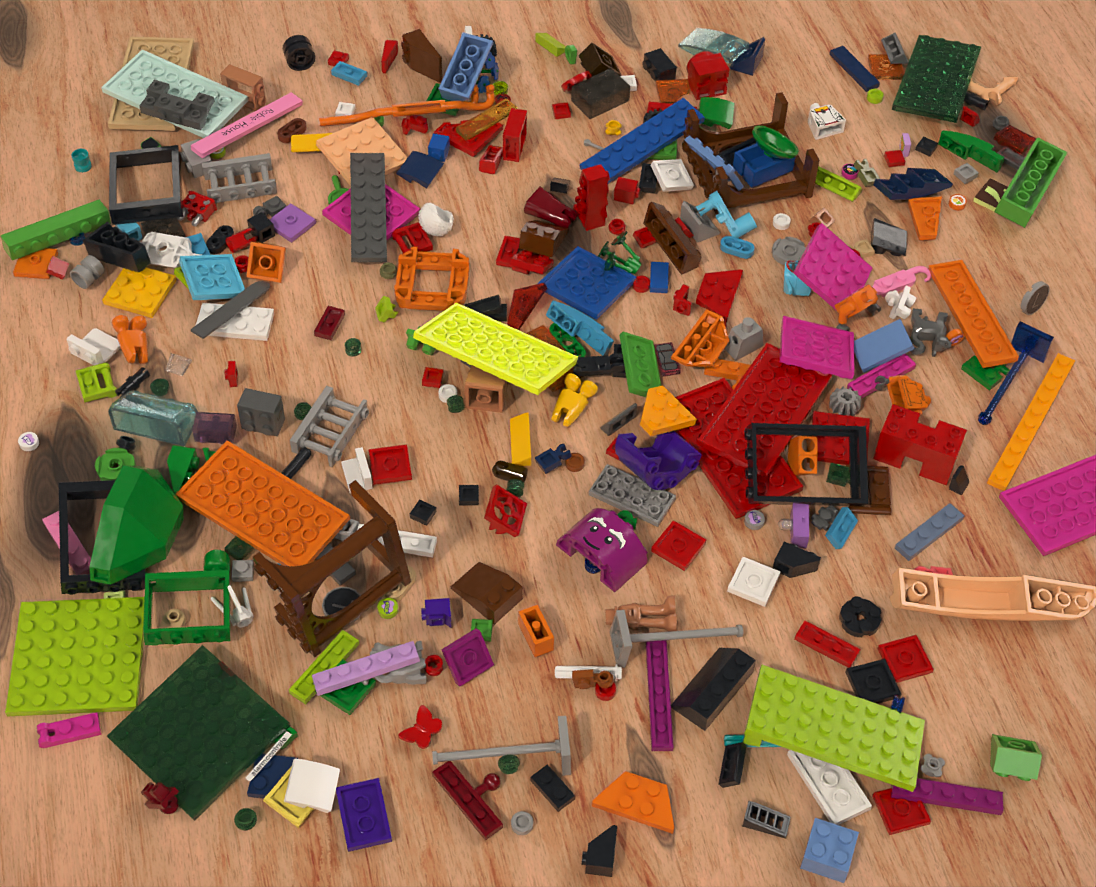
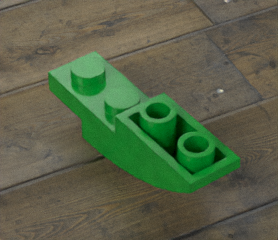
M944 130L941 132L938 145L964 160L970 157L996 173L1001 170L1004 157L993 151L994 145L959 132Z

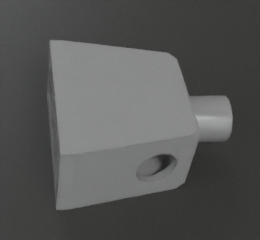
M744 318L742 323L731 329L729 344L725 350L737 361L763 347L762 328L752 318Z

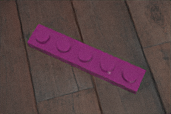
M917 778L916 787L913 792L891 785V798H903L915 802L921 800L927 804L1002 815L1003 792L919 778Z

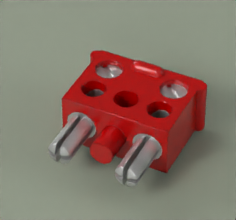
M188 191L189 194L183 200V217H177V219L182 221L187 215L186 218L190 221L194 218L191 224L196 227L200 221L206 222L212 213L217 210L214 199L194 191Z

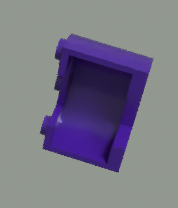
M675 431L657 435L653 446L637 448L634 445L637 437L633 433L618 434L615 452L619 460L654 490L674 488L692 470L698 467L702 456L700 452Z

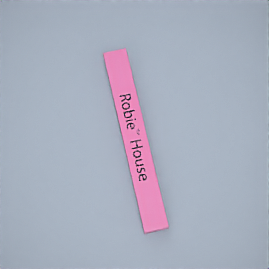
M291 92L191 145V150L201 158H204L302 106L303 101Z

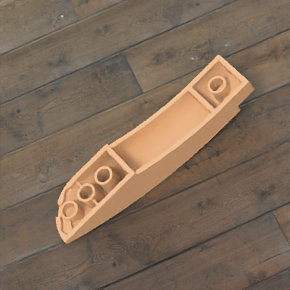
M898 568L892 574L893 594L890 596L892 606L897 609L929 614L1003 621L1075 620L1087 615L1096 604V586L1034 576L969 577L936 574Z

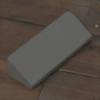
M896 32L881 40L891 64L909 63Z

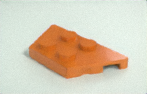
M625 771L592 801V807L671 834L674 832V822L666 784Z

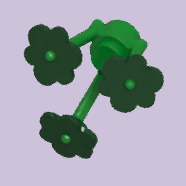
M627 231L617 236L611 245L622 244L632 255V258L628 257L625 261L616 256L615 252H609V241H607L598 255L600 258L608 255L605 261V271H609L610 268L616 266L630 274H635L642 263L639 259L641 257L636 255L625 242Z

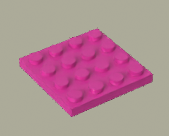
M385 184L386 238L388 240L392 237V232L395 229L406 226L419 215L421 209ZM351 188L322 210L324 217L350 235Z
M821 223L817 226L793 273L835 309V304L864 287L873 268Z
M783 316L781 321L779 362L786 365L799 366L807 370L820 371L823 374L836 375L840 378L852 379L854 376V332Z

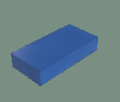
M651 261L650 292L668 293L669 262Z

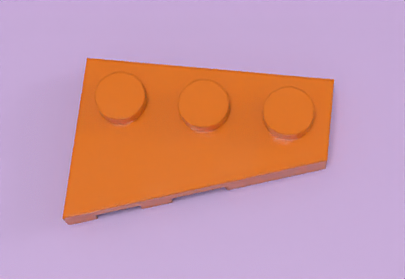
M942 197L908 199V207L919 240L936 239Z

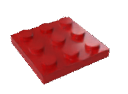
M813 411L812 425L866 426L868 460L870 418ZM811 436L817 437V461L850 465L849 437Z

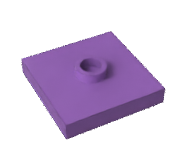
M291 203L269 219L274 224V231L291 243L316 224V220Z

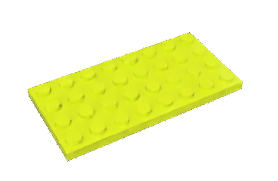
M458 303L453 304L414 331L413 335L414 339L443 351L454 358H458L469 365L480 368L536 395H539L577 364L578 356Z

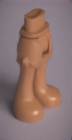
M675 595L667 596L662 605L632 603L618 607V610H625L628 628L650 627L665 629L668 632L677 631ZM614 606V609H605L606 625H612L617 606ZM642 615L666 616L664 618H641Z

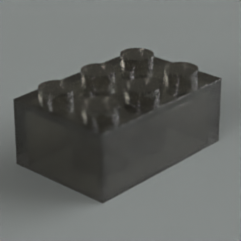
M612 68L572 86L571 101L589 119L616 108L630 99V85Z

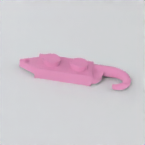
M916 266L875 280L872 287L877 291V295L885 297L890 291H901L906 285L909 287L913 286L916 280L914 274L925 273L927 278L924 281L927 282L931 279V273L924 266Z

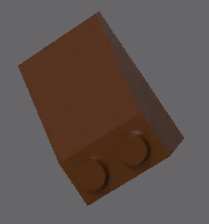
M420 29L403 34V42H401L403 62L410 69L441 83L443 80L442 57Z
M540 220L526 222L521 230L519 249L553 257L568 234L569 228Z
M478 562L450 586L456 594L485 618L493 620L494 625L523 599L522 585L508 574L481 562Z

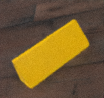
M333 133L292 135L291 152L321 151L316 145V140Z
M529 412L510 419L512 464L518 466H531Z

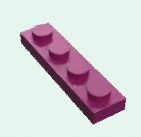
M903 354L848 383L847 389L851 387L852 391H858V395L862 399L876 391L875 387L878 383H875V379L881 375L889 379L890 376L905 375L915 369L916 363L906 354Z

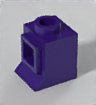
M450 599L425 600V608H421L422 621L426 620L427 626L446 624L452 628Z

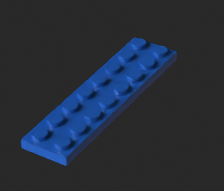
M682 98L579 164L580 169L602 164L603 168L609 173V184L683 136V131L686 128L685 117H687V110H695L699 118V125L705 121V117L685 98Z

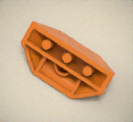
M706 309L673 353L671 359L687 367H712L729 344V337L723 317Z

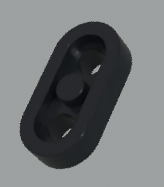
M228 225L220 226L207 240L206 246L211 254H219L227 247L226 238L234 235L232 227Z

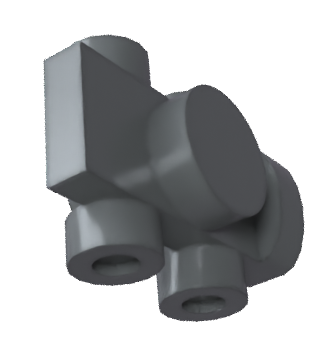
M829 505L827 508L821 507L818 511L819 515L816 513L812 515L811 523L819 530L823 528L827 531L831 526L829 522L833 523L838 515V510L832 505Z

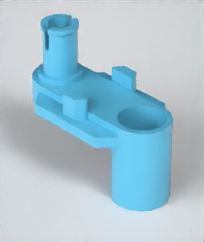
M717 191L710 194L707 201L695 206L700 216L712 209H717L719 213L716 215L718 222L721 224L725 223L732 237L739 238L757 228L749 212L734 220Z

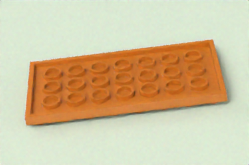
M228 440L175 494L181 502L283 566H300L313 562L350 520L349 514Z

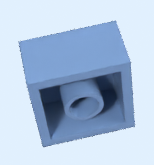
M815 818L800 869L844 883L849 872L859 832Z

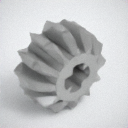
M844 386L841 389L836 388L830 395L829 408H832L833 413L854 416L860 410L861 396L858 395V391H852L851 387L849 389H846Z

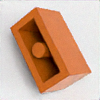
M538 605L518 611V625L534 657L553 651L554 636Z

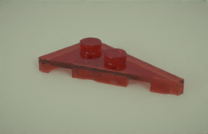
M545 283L514 290L507 321L508 326L520 330L547 290Z

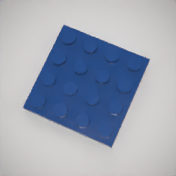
M577 246L538 282L537 288L597 320L633 285L636 276L616 266L610 268L609 271H605V260Z

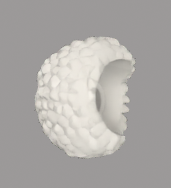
M432 203L423 205L419 211L418 219L422 229L427 234L444 236L451 231L454 220L451 212L443 210Z

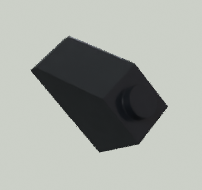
M612 825L588 843L587 852L583 851L581 865H586L585 874L612 877L617 825Z

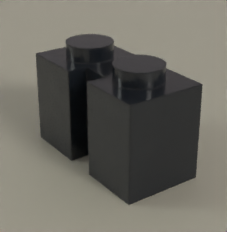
M661 48L644 54L643 68L648 71L651 78L658 85L675 80L677 67Z

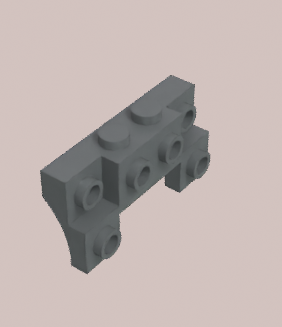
M154 79L146 90L147 96L139 105L141 113L201 131L206 124L208 113L215 102L214 97L200 92L193 101L167 94L170 89L168 83Z

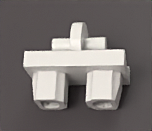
M906 285L901 293L893 290L886 294V302L889 306H893L889 315L890 318L894 319L896 316H899L905 320L910 315L911 309L909 308L914 304L916 297L909 293L911 289L909 286Z

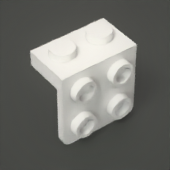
M97 328L92 329L82 340L72 334L66 339L71 354L92 365L106 363L121 348L118 339Z

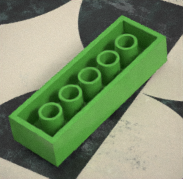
M1037 137L994 212L1025 228L1068 152Z

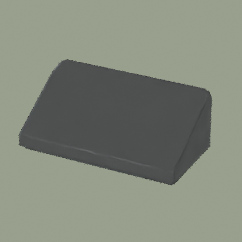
M634 403L603 424L600 429L608 436L612 435L636 417L637 404Z

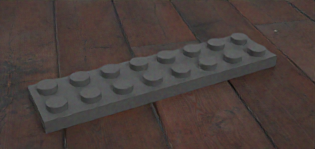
M350 153L351 262H387L384 153Z

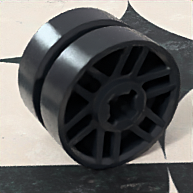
M291 36L283 44L282 50L286 62L292 70H307L314 64L316 56L311 42L306 36Z

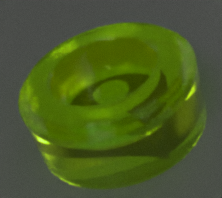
M497 81L492 84L495 88L494 95L504 96L508 93V84L506 82Z

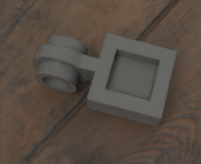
M275 196L264 202L263 206H256L253 209V216L262 212L266 217L268 214L273 217L284 209L286 205L278 196Z

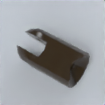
M500 460L495 463L492 472L499 479L523 485L527 477L528 468Z

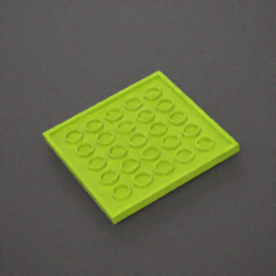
M144 597L21 602L5 710L7 717L137 711L144 643Z

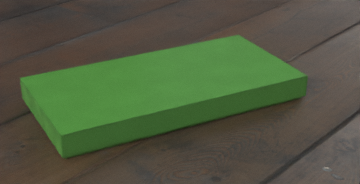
M623 331L619 336L629 393L646 397L648 389L661 386L654 343L652 340Z

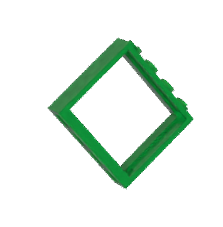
M229 570L145 573L143 625L145 645L157 646L164 644L178 645L184 643L199 644L204 642L220 643L230 641V592L227 588L230 585ZM223 589L224 625L152 629L153 592Z

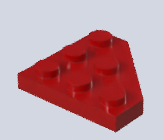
M483 118V121L478 122L464 120L460 121L459 124L444 122L434 131V134L449 136L451 146L475 157L503 130V124L491 118Z

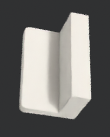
M363 447L355 449L356 458L341 462L349 493H351L349 484L354 480L365 490L373 489L372 478Z

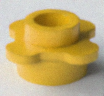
M611 120L606 123L607 129L605 133L607 135L621 134L620 128H622V125L618 121Z

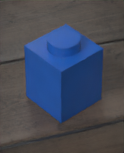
M433 133L428 145V155L441 162H445L450 149L449 136Z

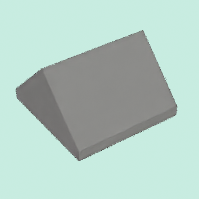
M683 201L680 219L692 232L693 238L697 243L721 233L706 213L700 216L699 211H697L694 205Z

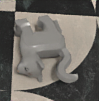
M422 641L415 643L420 662L391 671L386 676L379 675L374 678L380 683L426 684L427 678L425 673H420V670L426 666L425 659L422 658L421 653L423 650ZM377 642L374 644L370 655L401 644L386 646ZM369 679L361 682L364 685H368Z

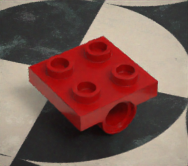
M527 250L520 251L510 260L512 270L523 274H529L530 271L544 274L554 264V260L549 259L548 256L535 255Z

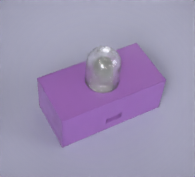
M793 503L790 519H780L778 527L781 530L790 531L791 544L799 548H807L809 540V504Z

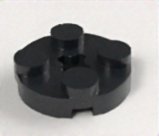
M855 596L842 606L839 620L842 623V628L848 634L854 637L871 636L879 629L881 609L871 601ZM857 615L864 616L865 620H857Z

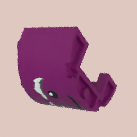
M592 509L562 535L556 543V546L570 557L577 550L601 570L600 581L613 592L619 590L647 564L648 552L634 533L632 525L624 522L612 510Z

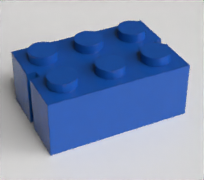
M756 143L735 152L733 168L740 176H743V179L752 188L793 171L795 158L778 159L768 157Z

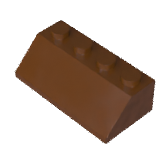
M650 202L643 224L651 232L679 273L683 275L699 267L702 258L701 254L692 245L690 238L684 234L681 226L675 222L671 213L663 205Z

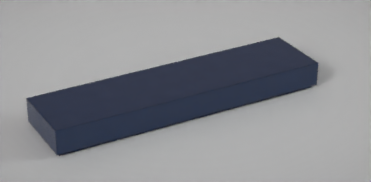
M844 46L830 50L829 55L866 92L879 87L880 82Z

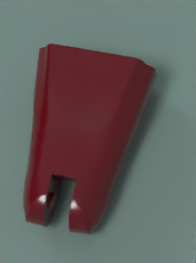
M540 186L526 201L524 206L525 214L547 220L565 228H568L577 217V213L573 209L560 202Z

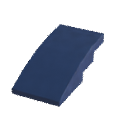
M907 168L906 174L891 173L890 179H875L873 185L890 200H904L940 192L952 187L953 183L936 169Z

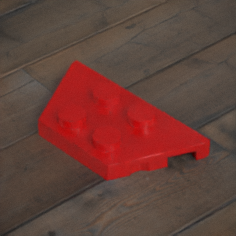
M743 270L705 273L696 298V304L720 316L725 315V322L727 323Z

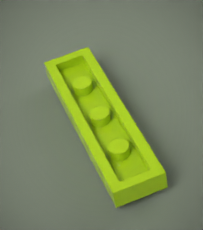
M342 630L291 686L289 694L306 705L316 694L312 675L336 667L342 659L346 660L358 647L359 640Z

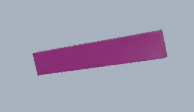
M667 640L647 641L645 645L651 751H673Z

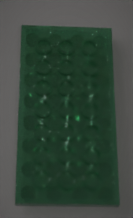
M919 35L893 102L892 110L957 123L980 55L981 46L965 44L959 41H949L944 38H934L928 35Z

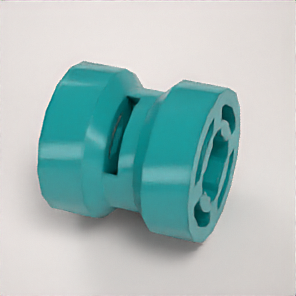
M82 148L74 150L71 156L75 170L81 173L89 171L92 165L88 151Z

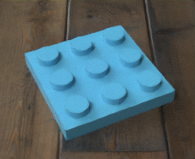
M232 254L180 256L179 263L193 300L234 298L245 290Z

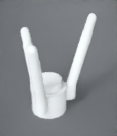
M229 585L227 588L236 606L233 610V615L230 614V621L233 626L245 627L253 621L254 617L246 588H242L246 607L244 608V606L240 605L235 592ZM211 597V601L224 614V607L214 597Z

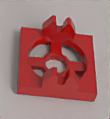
M497 484L492 487L484 519L490 522L489 530L496 529L495 534L507 532L513 537H517L521 530L527 503ZM504 506H508L510 508V515L505 513ZM494 507L500 509L501 519L496 516ZM513 517L516 519L515 523L507 524L508 518Z

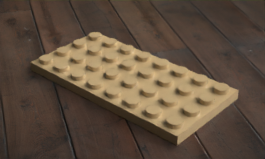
M130 37L122 68L141 50H145L189 70L194 48V38ZM114 98L108 121L109 129L176 130L175 125L159 118L142 114L140 109Z

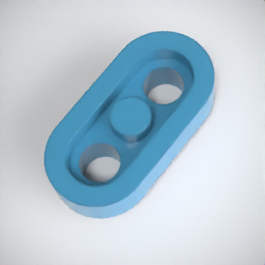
M725 236L720 242V249L727 254L744 259L751 258L754 254L755 247L751 242L732 236Z

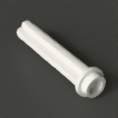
M615 664V667L555 666V678H572V671L593 669L594 673L609 671L613 675V679L617 681V679H622V667H618L617 664Z

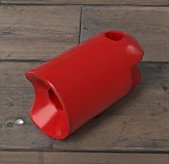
M246 228L226 238L229 250L235 253L249 246L251 242H256L258 236H254L249 240L245 238V235L251 233L254 229Z

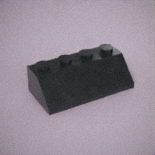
M718 648L671 704V708L706 731L752 675L756 660L739 648Z

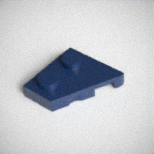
M256 753L253 769L266 754ZM273 755L250 781L247 791L248 797L264 799L292 766L293 759L298 758Z

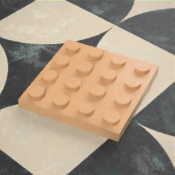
M372 117L316 140L317 147L350 186V153H384L385 175L399 170L408 158Z

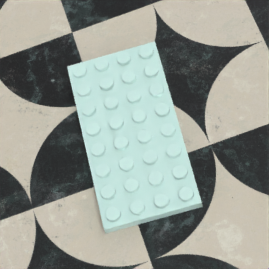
M141 50L101 87L103 93L140 109L139 105L147 96V88L154 79L168 83L170 89L167 94L193 101L199 92L213 96L215 102L208 113L206 124L201 131L169 122L202 138L219 131L248 102V96L145 50Z

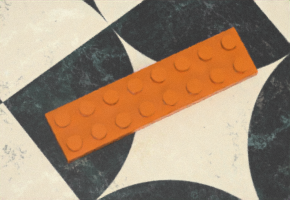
M963 260L929 265L928 269L932 279L982 368L1018 362V354Z

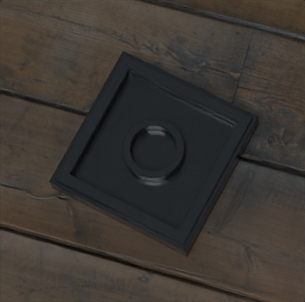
M885 659L846 668L845 673L856 697L877 704L901 697L902 694Z

